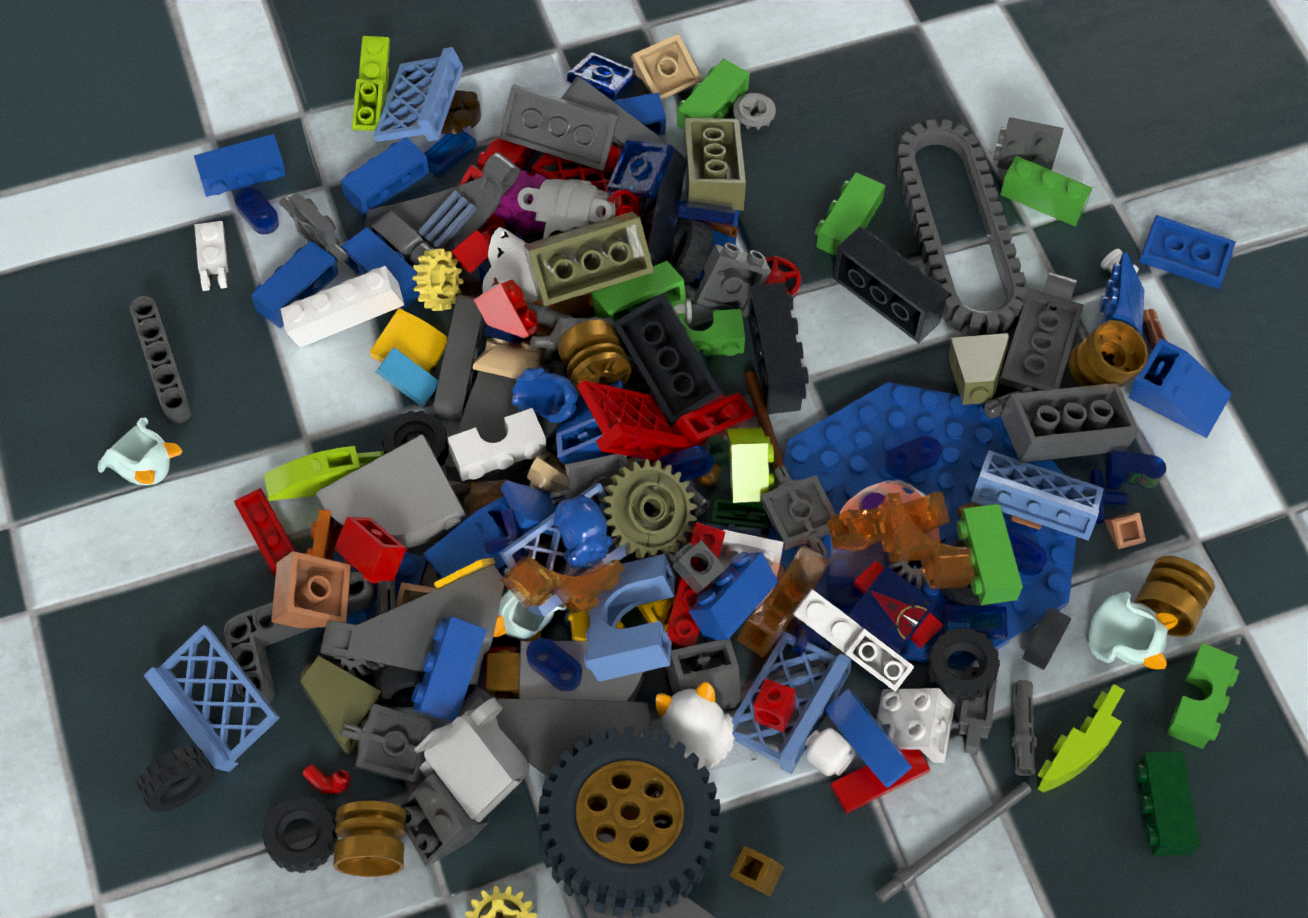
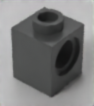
M702 540L694 547L690 542L675 554L679 560L672 566L696 594L726 569ZM691 558L699 559L702 562V572L695 571L691 567Z

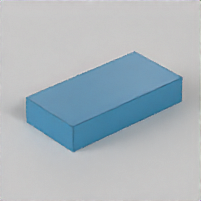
M396 348L389 352L375 372L421 407L432 396L439 381Z

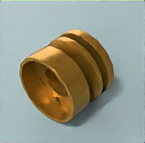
M588 320L568 329L558 342V353L564 367L567 369L568 378L576 388L579 396H582L577 385L582 380L603 385H609L620 380L623 385L631 374L630 363L626 358L625 351L621 348L617 332L610 322Z
M1109 320L1100 324L1071 351L1069 357L1070 372L1080 387L1118 383L1119 387H1122L1146 366L1148 359L1146 343L1132 326L1122 321Z
M1162 556L1154 562L1146 578V583L1143 584L1134 603L1144 604L1156 613L1174 615L1178 619V623L1168 630L1167 635L1186 637L1194 632L1203 614L1202 610L1205 609L1215 590L1214 580L1203 568L1187 559L1176 556Z
M381 801L352 802L342 805L337 809L336 820L338 824L335 832L342 839L338 840L334 846L333 865L335 870L351 876L382 877L399 873L404 869L405 847L404 843L398 839L405 835V827L403 825L406 822L405 809L398 805Z

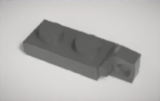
M966 666L964 678L974 676L979 668ZM997 677L990 691L987 690L984 696L977 697L973 701H961L958 727H960L959 734L966 735L964 753L977 755L980 747V738H988L992 727Z

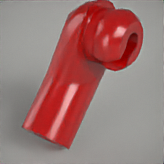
M310 764L302 773V776L321 794L342 793L350 784V775L345 770H338L333 775L325 776L314 764Z

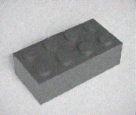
M1118 383L1011 394L1000 414L1020 463L1127 451L1139 432Z

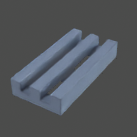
M454 190L418 232L434 247L442 249L477 209ZM465 206L466 208H465V209L462 211V213L454 220L453 218H454V217L458 214V212ZM445 227H448L436 241L435 238L441 233V231Z

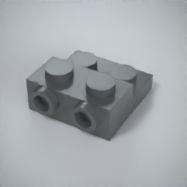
M1009 117L1007 127H1001L997 142L999 144H996L993 160L998 161L997 168L1009 170L1015 157L1019 156L1052 170L1064 128Z
M725 243L724 246L715 244L703 267L706 274L694 295L695 302L719 310L741 309L742 316L746 317L748 315L750 286L764 285L771 272L764 255L755 250H751L749 254L740 252V249L732 243Z

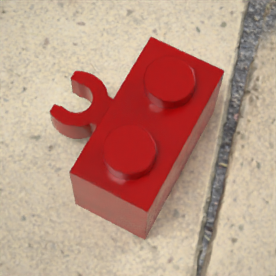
M348 516L334 548L344 558L345 563L355 567L362 573V578L372 583L394 581L407 549L372 518Z

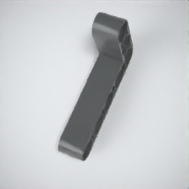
M361 572L350 573L347 616L372 606L376 601V587L371 582L362 578ZM364 586L360 593L355 594L358 588ZM273 602L230 618L224 627L229 654L255 686L260 685L258 690L269 704L274 699L275 688L265 646L313 629L296 628L277 623L268 627L272 619ZM247 630L246 634L243 637L239 638L241 633ZM254 657L252 662L249 665L245 666L247 661L250 658ZM235 684L238 694L245 699L246 688L243 684Z

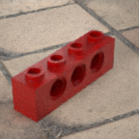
M696 522L691 527L693 529L692 532L687 535L685 545L690 542L694 547L702 540L719 559L726 531ZM691 558V567L695 571L702 572V562L699 559ZM677 572L674 597L670 598L663 627L672 642L671 650L690 647L696 644L699 628L688 610L697 602V597L702 592L708 590L712 582L696 594Z

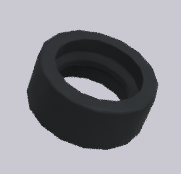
M1049 607L1022 659L1045 670L1071 618Z
M395 666L386 668L380 675L384 702L393 707H413L415 703L411 701L413 691L417 683H422L425 673Z

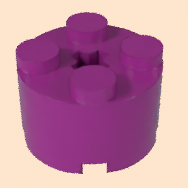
M520 171L514 184L501 197V203L496 208L495 214L514 227L519 235L527 237L531 233L543 232L546 222L535 220L536 212L522 209L518 203V195L522 189L527 187L540 189L542 183L547 178L537 173L532 177L526 175L527 171ZM530 194L527 198L529 204H531L534 199L532 194Z

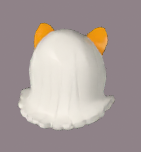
M703 682L697 689H685L675 693L672 697L663 693L656 695V709L662 717L661 726L663 730H661V733L670 736L669 746L671 748H674L679 741L686 746L685 758L694 752L699 757L698 770L704 766L710 769L713 765H718L720 760L726 758L727 752L731 751L733 741L735 740L732 734L734 732L733 717L729 713L725 714L715 702V691L711 684Z

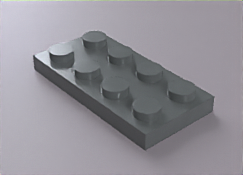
M513 84L499 139L604 171L619 116Z

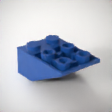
M1122 253L1119 264L1114 263L1111 280L1108 279L1105 296L1102 295L1100 300L1099 312L1104 313L1103 319H1100L1099 325L1109 320L1122 321L1132 326L1142 337L1145 290L1127 253Z
M1160 338L1147 359L1146 366L1135 379L1128 398L1207 438L1232 393L1187 351Z
M620 380L608 385L623 389ZM583 396L579 397L575 402L576 411L574 415L562 421L556 433L557 457L565 465L613 455V453L602 452L598 447L596 441L603 433Z
M503 496L476 511L427 550L423 556L441 579L480 559L494 558L495 564L493 565L503 577L505 575L504 570L508 566L499 552L530 530L520 527L506 498ZM521 548L512 554L514 561H527L529 549Z

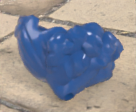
M537 367L534 370L531 368L525 369L516 378V384L512 388L514 395L511 403L517 406L520 412L533 408L536 415L548 419L552 423L562 422L574 415L578 392L566 377L548 373L544 368Z
M578 495L573 499L561 501L555 511L554 525L558 527L564 545L567 548L563 554L564 559L572 569H580L581 567L592 569L606 558L609 546L612 544V538L606 535L607 522L599 506L592 499L584 495Z

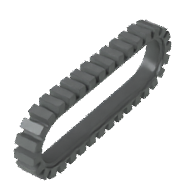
M935 119L925 120L924 127L917 123L911 127L910 133L906 131L901 138L896 158V175L898 181H901L900 188L902 195H905L904 202L906 208H909L910 222H914L913 232L915 236H918L917 245L919 250H922L921 258L923 264H926V275L933 281L941 283L948 291L942 318L945 322L953 319L951 327L958 332H961L965 325L968 326V336H978L980 329H983L984 335L996 334L997 329L1003 334L1011 329L1012 323L1016 324L1021 315L1027 296V288L1024 287L1026 278L1024 272H1020L1021 263L1019 257L1015 258L1017 251L1014 243H1011L1012 236L1010 230L1006 229V217L1001 215L1003 208L1001 202L997 201L998 193L996 187L992 188L994 181L992 175L988 174L989 166L987 160H984L985 153L983 147H977L979 140L974 134L966 136L968 128L959 124L954 130L951 129L953 121L943 119L941 127L937 126ZM929 145L949 147L957 152L963 161L1006 295V302L998 309L992 311L971 309L960 301L955 291L915 160V154L923 147Z

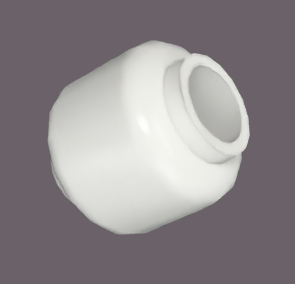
M827 728L821 733L815 730L805 742V746L808 747L806 760L826 776L833 774L841 775L854 758V755L851 754V744L831 728Z

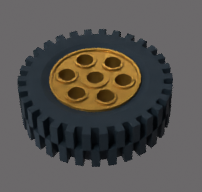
M625 727L624 736L617 737L616 728H610L606 730V739L601 740L598 732L589 735L587 747L580 739L573 744L572 755L566 750L560 756L559 766L553 764L549 771V780L545 779L542 786V796H540L538 834L540 852L544 851L543 861L546 868L552 866L551 877L556 883H559L561 880L564 881L563 891L571 897L575 891L578 892L579 904L587 907L590 900L595 901V911L602 914L605 912L606 905L614 907L613 916L623 917L624 908H632V917H641L643 907L649 906L652 915L660 912L663 902H666L668 908L676 905L679 894L686 898L692 892L693 884L695 883L698 886L701 882L705 870H708L715 851L721 824V817L719 816L721 806L720 799H715L717 793L715 782L708 783L710 772L706 766L699 770L697 769L699 757L694 752L687 758L684 757L686 746L678 741L674 748H671L669 746L670 736L661 733L658 741L651 739L653 731L651 729L643 728L642 737L634 736V727ZM622 781L629 787L621 790L615 788L612 784ZM648 790H656L661 794V796L658 798H650L645 794V792ZM600 803L605 809L596 812L591 810L589 805ZM630 811L635 813L637 818L626 820L621 814ZM664 820L670 827L659 829L654 825V822ZM605 833L611 835L614 840L609 843H603L597 836ZM635 842H640L644 844L647 849L642 852L634 851L630 847V845Z

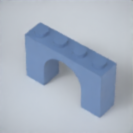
M665 554L611 566L594 579V584H591L593 598L592 606H589L588 609L590 628L586 630L588 647L587 651L584 652V662L586 668L592 670L598 682L670 666L672 642L661 621L625 629L615 628L618 621L631 609L642 604L674 597L675 573Z

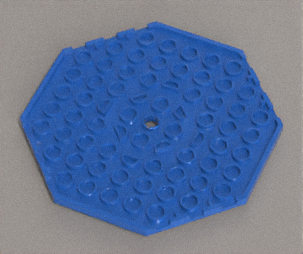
M887 382L787 441L783 462L791 480H803L817 475L841 523L840 531L821 538L828 551L824 557L821 555L820 558H816L809 543L801 544L787 550L783 548L780 564L784 568V573L804 596L813 589L827 601H830V603L831 600H841V602L843 600H856L857 605L834 606L840 607L838 608L905 660L927 664L933 644L936 643L940 635L943 636L947 631V623H969L971 629H974L976 632L977 628L978 632L979 628L980 632L983 629V634L984 629H986L985 624H987V628L988 624H991V626L1000 624L996 626L998 630H995V626L994 630L990 629V627L986 629V631L988 630V635L985 636L994 643V648L998 650L1020 633H1025L1039 624L1049 607L1059 611L1067 606L1070 598L1076 536L1043 525L1040 530L1018 524L1010 521L1011 514L1002 512L1023 586L1018 599L994 603L990 606L987 605L984 609L966 610L964 607L959 608L953 602H949L946 596L940 592L937 578H932L933 583L930 587L922 585L920 591L916 592L912 584H910L907 591L944 626L921 649L908 637L904 640L899 635L897 628H888L895 626V624L874 606L859 589L855 587V591L854 588L853 591L852 588L849 591V586L853 587L854 585L851 582H854L875 561L887 571L888 565L891 564L888 560L889 554L896 551L887 540L870 539L849 529L840 515V511L847 501L864 488L883 481L900 480L912 485L929 497L932 502L940 535L938 555L935 557L941 560L943 553L946 552L950 545H954L959 540L964 541L959 539L956 529V523L960 521L963 509L984 506L972 502L971 499L988 450L1017 460L1019 459L1001 415L992 419L988 418L983 411L985 403L963 405L960 395ZM1052 459L1026 462L1064 475ZM995 464L998 468L1003 467L1001 465ZM1023 473L1027 478L1033 477L1031 475ZM1012 475L1007 476L1010 480H1015ZM1053 483L1056 487H1062L1059 484ZM1035 485L1039 490L1045 489L1042 485ZM902 487L903 490H904L906 493H909V494L914 493V491H912V490H910V489H908V488ZM1070 494L1065 495L1069 500L1074 499ZM848 512L853 517L854 522H856V512ZM771 523L768 539L780 541ZM873 524L865 526V528H872L877 531ZM908 538L899 540L901 542H907ZM928 544L924 546V549L930 548ZM910 561L908 564L911 568H914L915 565L917 569L919 567L916 562H913V565H911ZM964 562L958 567L957 576L961 583L971 587L972 570ZM888 572L892 577L896 574ZM844 585H848V590H844ZM843 591H845V593H846V591H849V592L847 593L848 596H847V595L845 596ZM925 600L929 603L928 607L923 604ZM944 612H953V621H945L946 623H944ZM945 613V620H952V613H947V614H951V619H946V613ZM955 613L1001 614L1002 620L955 618ZM957 651L949 657L948 667L965 671L966 666H973L977 659L967 651Z

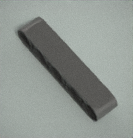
M576 77L561 98L619 116L613 142L627 153L643 161L651 150L653 153L659 146H663L683 157L674 147L579 77Z
M457 295L434 400L433 414L435 418L461 421L468 403L475 372L473 364L478 358L485 320L474 301L477 297Z
M139 296L131 302L130 312L152 381L167 421L174 425H181L191 417L190 404L156 303L149 296Z

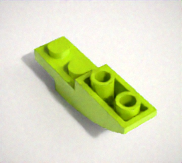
M362 37L359 79H356L352 131L375 132L387 97L389 37Z
M355 446L317 452L287 462L264 474L268 501L317 496L316 492L384 456V451L357 453Z
M1113 684L1108 694L1102 691L1093 708L1098 710L1094 719L1087 716L1080 730L1073 727L1068 737L1061 734L1052 750L1058 753L1053 762L1047 759L1038 774L1043 779L1038 790L1046 792L1073 779L1103 752L1122 721L1111 716L1123 695L1124 689Z

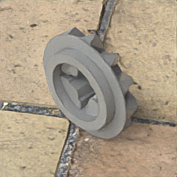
M747 93L740 96L734 103L733 117L739 119V123L744 124L747 130L750 127H756L758 130L761 126L768 127L770 122L775 119V104L769 97L763 94ZM757 106L758 113H756L755 116H751L750 112H752Z

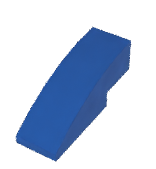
M849 689L824 709L847 741L887 788L912 768L883 726L875 720L861 699Z

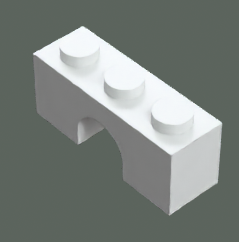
M533 408L504 418L507 436L500 442L489 443L484 441L479 436L476 428L447 437L451 457L462 481L478 479L487 472L496 469H506L515 462L524 459H534L546 452L545 435Z

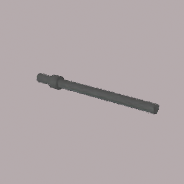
M1022 782L910 867L901 868L893 874V879L875 892L876 898L883 904L900 890L906 891L916 883V878L1030 794V786L1026 782Z

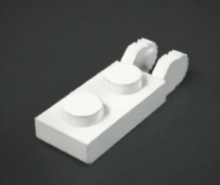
M223 221L195 224L198 270L203 291L210 290L209 275L218 274V284L221 289L228 288L227 273L229 271Z

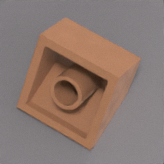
M294 551L277 562L271 622L296 628L326 627L327 621L346 623L351 565Z

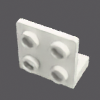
M723 530L726 533L718 560L726 569L732 563V558L741 552H762L777 578L784 542ZM775 587L755 609L766 612L770 611Z
M940 688L897 689L896 692L892 689H884L881 694L876 721L883 726L899 749H920L933 763H945L954 703Z

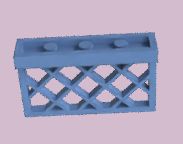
M453 47L443 48L440 57L400 64L373 135L376 142L424 134L428 141L439 140L463 70V65ZM433 68H436V70H434V71L431 72L430 74L428 73V72L431 71ZM407 72H413L411 75L405 78ZM422 76L425 77V78H423L422 80H420L418 83H416L415 85L413 84L415 81H417L418 79H420ZM430 84V87L428 89H426L424 92L421 91ZM407 87L410 88V89H408L407 91H405L403 94H401L400 96H398L399 93L402 92L403 90H405ZM418 94V96L411 100L409 103L406 102L414 95ZM424 102L422 107L415 110L416 107H418L420 104ZM401 105L403 106V107L400 108L398 111H396L394 114H392V112H393L395 109H397L399 106H401ZM409 112L412 113V114L409 115L407 118H405L404 120L400 121V119L403 118L405 115H407ZM416 121L418 122V125H417V126H411V127H409V126L412 125L414 122H416ZM394 123L397 124L392 129L386 131V129H388Z
M988 450L971 501L984 506L1000 504L1002 512L1089 541L1099 514V506L1104 488L1026 462L1020 463L1017 459ZM995 464L1001 465L1003 467L998 468ZM1023 473L1031 475L1033 477L1027 478ZM1012 475L1015 480H1010L1007 476ZM1053 483L1059 484L1062 487H1056ZM1035 485H1042L1045 489L1039 490ZM1081 492L1086 493V494H1089V495H1092V496L1085 497ZM1070 494L1074 499L1069 500L1065 495Z
M600 483L593 484L579 494L589 498L596 494L599 501L600 498L607 497ZM601 501L599 505L600 510L606 509V504ZM553 513L499 553L517 584L522 589L527 599L525 604L529 611L544 617L627 555L625 554L626 545L615 547L617 537H611L612 544L609 546L606 558L592 569L584 567L572 569L569 564H566V569L560 574L552 573L556 555L563 556L564 552L557 551L561 533L557 526L555 528L551 527L554 525L555 513ZM545 530L554 531L550 550L537 547L540 534ZM521 548L529 549L526 567L517 566L512 557V554ZM536 551L549 553L545 571L533 569ZM531 573L544 575L542 586L533 593L529 587Z
M203 625L159 668L152 667L144 674V677L215 769L230 772L239 764L236 759L280 718L206 625ZM206 637L210 642L209 657L196 656L197 645ZM180 661H188L186 678H176L171 671ZM195 661H208L206 679H193ZM216 662H225L228 665L227 679H214ZM193 683L205 684L204 701H194L191 697ZM213 684H226L224 702H211ZM234 684H243L246 688L245 702H232ZM211 706L223 707L221 725L210 722ZM231 707H244L242 725H229ZM252 707L262 708L267 715L258 726L250 725ZM228 729L241 730L240 743L233 750L227 744Z
M784 632L733 716L734 732L732 734L735 737L734 741L779 763L781 769L792 774L807 749L805 742L815 730H818L827 714L824 709L836 699L850 675L851 658L841 653L837 657ZM788 643L799 648L801 657L785 661L782 651ZM822 659L829 663L825 671L812 674L808 662ZM804 663L808 676L791 680L787 667ZM783 669L787 681L780 684L793 689L794 686L811 683L813 689L811 696L797 699L796 696L795 708L798 714L796 722L789 723L785 732L773 728L760 730L759 724L754 720L752 701L758 696L761 686L770 672ZM753 719L756 733L744 736L735 731L740 722ZM781 733L783 744L778 752L765 746L764 737Z

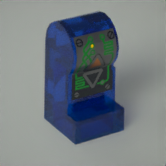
M1112 450L1106 462V489L1118 490L1121 483L1138 484L1145 489H1154L1160 484L1166 473V463L1155 455Z

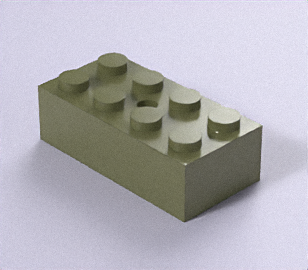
M685 118L683 151L686 160L685 179L688 210L744 211L746 179L739 119Z
M633 212L523 245L538 300L544 306L654 272L640 217ZM591 254L590 259L588 261H584L586 255Z

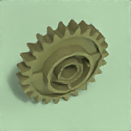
M648 459L641 461L640 466L635 461L629 463V469L625 466L619 468L620 476L616 474L610 476L613 485L603 487L608 496L600 498V501L606 504V509L601 510V512L607 516V526L611 528L608 536L617 537L615 547L626 545L625 554H631L636 551V558L638 559L643 558L645 554L648 558L656 556L657 553L658 555L665 554L667 556L668 550L671 552L678 550L677 543L687 542L683 533H691L693 529L688 525V522L697 519L690 514V510L697 508V505L689 502V499L695 494L685 491L689 485L688 481L679 482L681 472L671 474L672 465L664 466L661 469L659 460L653 462L651 466ZM645 502H648L653 508L651 517L647 516L644 512Z

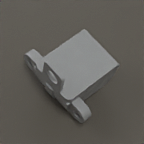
M547 179L542 183L540 189L527 187L522 189L518 195V203L522 209L536 212L535 220L546 222L543 239L550 237L556 230L564 233L573 230L574 227L580 228L615 217V202L612 204L607 201L611 194L597 189L589 181ZM530 194H532L534 198L531 204H529L527 201V198Z
M495 698L487 700L477 709L466 711L451 724L433 730L414 749L416 753L425 750L424 756L426 761L420 766V770L426 778L431 773H437L471 820L475 819L477 822L483 820L529 774L530 765L498 726L495 717L503 708Z

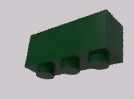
M1184 751L1145 752L1140 762L1136 764L1135 772L1137 782L1142 783L1143 794L1140 798L1141 811L1143 814H1147L1146 842L1152 846L1153 856L1192 855L1199 847L1200 842Z

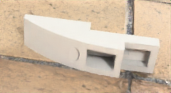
M813 589L808 592L793 612V615L895 692L914 668L911 663Z

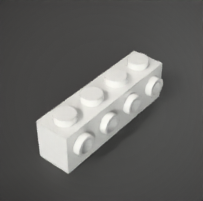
M383 266L372 269L369 273L354 279H348L330 289L321 290L317 294L303 300L294 301L280 310L286 333L301 348L404 306L398 281L387 267Z

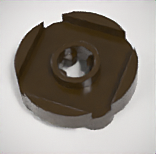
M455 90L441 131L442 134L463 133V128L470 126L472 129L479 123L482 111L475 92Z

